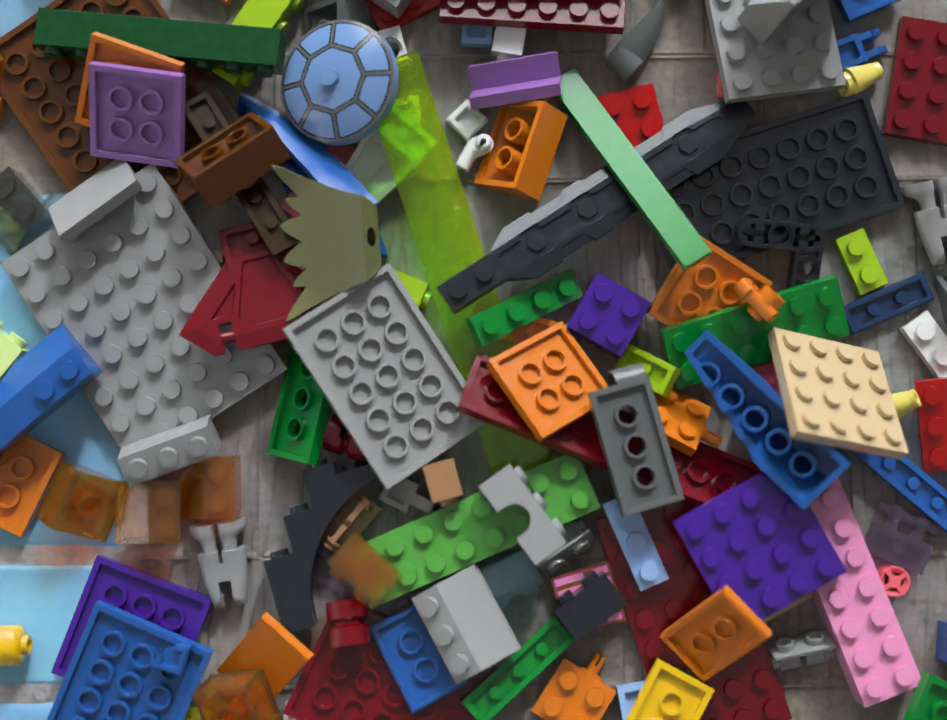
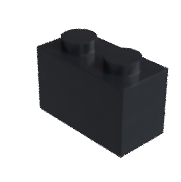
M595 571L590 572L580 580L582 586L574 592H571L569 589L555 599L557 605L553 607V610L576 642L580 641L627 605L603 571H600L598 574Z

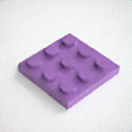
M97 61L89 63L90 156L178 168L174 160L182 156L185 151V74Z

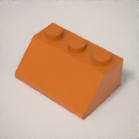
M529 100L500 105L490 133L494 146L488 154L483 155L474 184L517 199L540 201L567 115L545 101Z

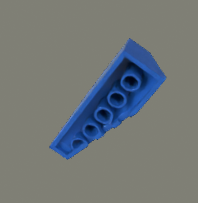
M247 93L240 94L237 110L240 118L252 111L276 129L291 157L283 162L282 168L313 181L363 195L378 207L375 197L320 142L301 133L288 118ZM285 182L282 183V187L287 195L293 192Z
M61 324L16 361L0 382V456L103 372L65 324Z
M705 330L686 350L687 358L716 399V403L732 424L739 439L742 440L755 464L803 510L851 465L852 460L838 447L791 438L781 394L710 331Z

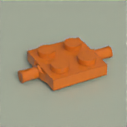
M674 387L668 397L654 392L669 446L690 457L696 451L701 440L714 446L716 449L720 446L723 437L707 429V419L712 407Z
M596 652L589 665L585 667L563 657L531 711L544 720H600L617 693V690L604 683L598 675L607 658L602 655L597 663L601 654Z

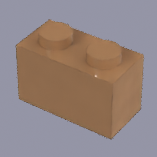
M454 457L422 466L432 503L439 502L440 507L458 503V496L463 495L464 491Z

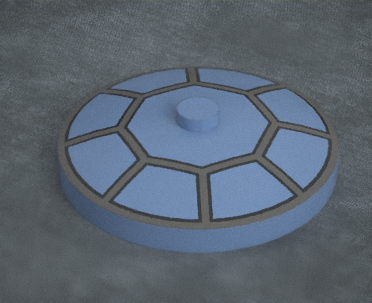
M341 19L320 24L307 32L295 44L284 65L281 78V98L285 112L292 124L301 133L317 142L334 146L358 142L378 129L393 108L399 86L397 60L387 41L363 23Z

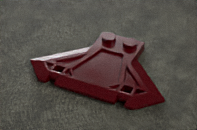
M252 223L218 230L226 262L180 331L179 336L215 357L226 355L224 345L237 342L238 350L242 351L287 340L282 331L283 328L313 310L311 307L299 316L286 322L289 312L306 288V286L293 287V283L306 268L285 263L284 259L289 252L274 259ZM337 293L322 302L325 303L340 293ZM232 324L233 330L221 333L220 327Z

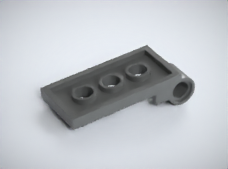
M640 363L609 371L608 382L610 387L589 392L588 397L621 516H629L685 499L649 376L646 375ZM623 406L629 407L634 413V419L630 424H624L619 419V410ZM632 437L639 438L643 444V449L638 455H633L628 450L627 444ZM641 468H646L651 472L652 479L647 486H642L637 481L636 475Z

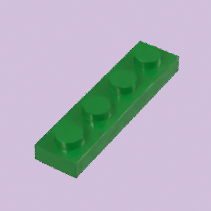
M570 268L465 320L477 346L482 347L582 297L583 294Z
M555 616L551 617L521 645V649L508 657L466 696L461 703L476 720H490L575 639Z

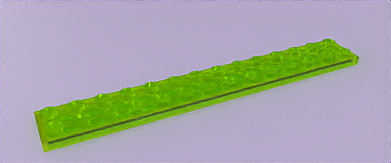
M418 51L396 57L399 71L398 93L393 108L378 128L457 369L466 381L473 359L477 353L492 359L515 345L511 333H508L482 347H478L465 320L499 303L500 299L496 289L455 315L437 291L438 285L478 261L485 254ZM488 423L478 429L493 475L509 464L513 469L519 466L522 471H526L552 460L547 446Z

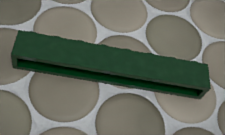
M38 8L33 42L47 57L62 59L63 55L74 56L77 60L86 61L91 34L99 32L184 62L185 66L193 67L200 72H212V69H221L232 75H242V72H254L256 76L271 78L273 74L282 75L287 38L282 30L277 28Z

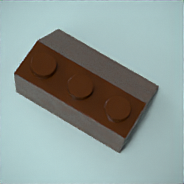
M251 111L175 159L174 163L199 197L209 207L214 208L215 206L226 204L230 201L231 196L241 189H248L255 185L257 179L264 174L274 172L272 164L282 167L283 162L291 157L274 126Z

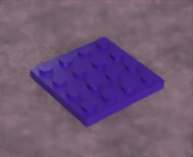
M762 470L671 522L712 595L727 585L761 621L847 572L810 506L803 510Z
M101 554L97 555L51 673L63 678L65 677L93 607L99 600L198 642L213 604L210 596Z

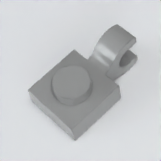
M404 478L388 490L384 488L378 499L405 513L408 512L412 505L430 514L436 504L432 503L430 498L418 494L417 491L420 484L408 478Z

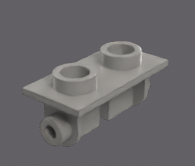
M581 518L576 522L572 520L563 526L567 534L562 537L567 543L537 564L544 574L548 571H557L565 564L567 558L574 553L579 555L585 552L591 546L590 542L595 540L590 530H586L587 527Z
M813 630L807 634L781 637L777 640L766 642L772 655L774 669H779L780 672L801 667L800 657L802 656L805 657L807 665L828 662L831 657L835 656L833 649H836V645L826 630Z

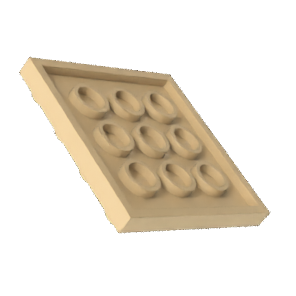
M775 327L768 333L767 336L791 438L899 460L908 454L878 351Z

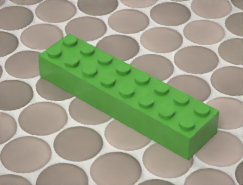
M565 454L524 472L529 479L525 486L532 495L538 492L548 505L544 512L551 521L557 518L561 525L601 508L580 459ZM481 491L460 500L458 503L446 506L346 550V553L370 609L519 544L516 537L528 528L530 517L528 511L519 504L508 505L497 513Z

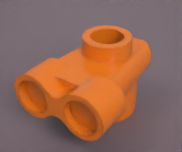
M744 277L733 287V290L750 304L747 311L758 322H761L763 319L766 322H772L780 314L778 309L785 303L780 295L769 285H766L759 291V288L750 278Z

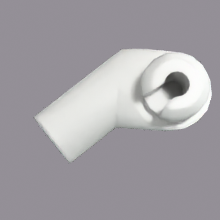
M481 134L468 140L455 166L465 172H469L475 159L488 154L493 149V139L487 134Z

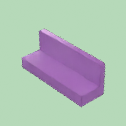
M556 51L475 64L468 67L472 89L469 97L471 110L562 95L563 82L558 53Z

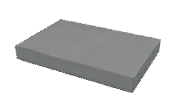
M115 159L48 207L59 237L65 243L70 242L141 191L143 187L129 161Z

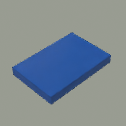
M414 604L369 628L412 714L468 684L467 680L458 684L455 683Z

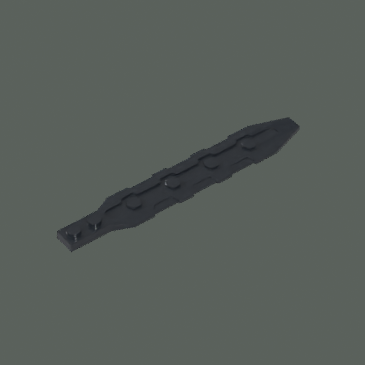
M723 101L690 109L662 126L661 131L634 148L668 192L689 177L701 174L724 159L755 118L756 113L747 101L727 104ZM604 166L582 181L577 180L566 187L559 196L534 212H527L502 228L487 255L438 285L437 291L455 315L505 282L531 280L541 277L561 264L565 257L588 242L596 241L614 230L616 224L637 212L638 208L607 166Z

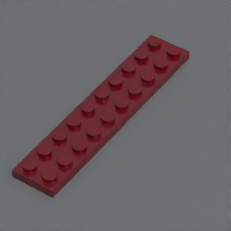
M479 353L475 355L456 411L608 470L592 412L543 441L538 442L486 367L487 362L491 358ZM619 410L618 416L620 421L624 424H630L634 419V415ZM632 437L629 439L627 447L631 454L638 455L643 449V444L639 438ZM702 442L698 443L697 449L691 457L669 446L685 498L683 500L696 506L702 505L760 472V468L755 463ZM641 468L638 470L636 478L638 483L647 486L651 482L652 475L648 469Z

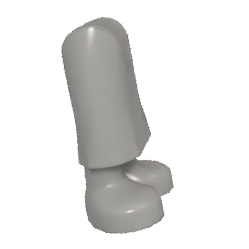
M947 177L901 187L904 197L916 199L920 205L921 210L914 212L913 215L932 266L943 265L945 253L942 242L945 241L947 246ZM934 192L939 196L941 205L938 207L936 206Z
M246 516L229 518L218 523L210 521L189 526L190 535L201 543L203 552L198 553L197 557L208 594L215 609L226 607L227 598L224 583L231 582L235 605L247 604L248 566L246 545L237 546L238 534L248 524ZM217 528L223 547L217 549L216 543Z

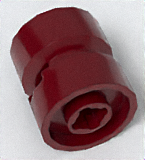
M334 413L324 435L323 450L339 455L347 452L348 458L366 463L365 457L352 437L349 435L348 441H345L348 431L337 414Z
M366 598L325 603L327 621L333 624V627L328 630L330 648L371 643L369 625L363 623V620L368 616Z

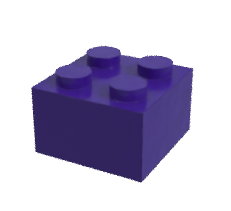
M597 272L566 327L570 333L618 359L623 355L651 302Z

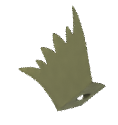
M272 164L271 166L278 176L298 196L285 198V201L290 207L301 213V216L289 219L281 224V228L286 233L302 241V243L298 244L286 255L284 262L306 268L293 283V287L306 286V288L289 312L286 319L287 322L327 298L357 284L367 282L378 272L382 265L377 206L363 195L313 181Z

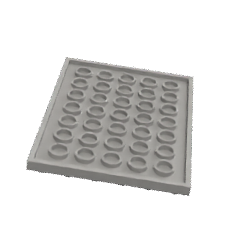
M152 164L135 173L143 187L141 191L70 242L65 243L59 237L54 227L0 263L47 336L61 324H65L103 371L82 390L120 448L208 415L213 419L289 369L273 343L239 351L237 342L224 345L226 355L215 357L179 336L180 331L223 266L159 167ZM232 324L220 327L221 333L233 330Z

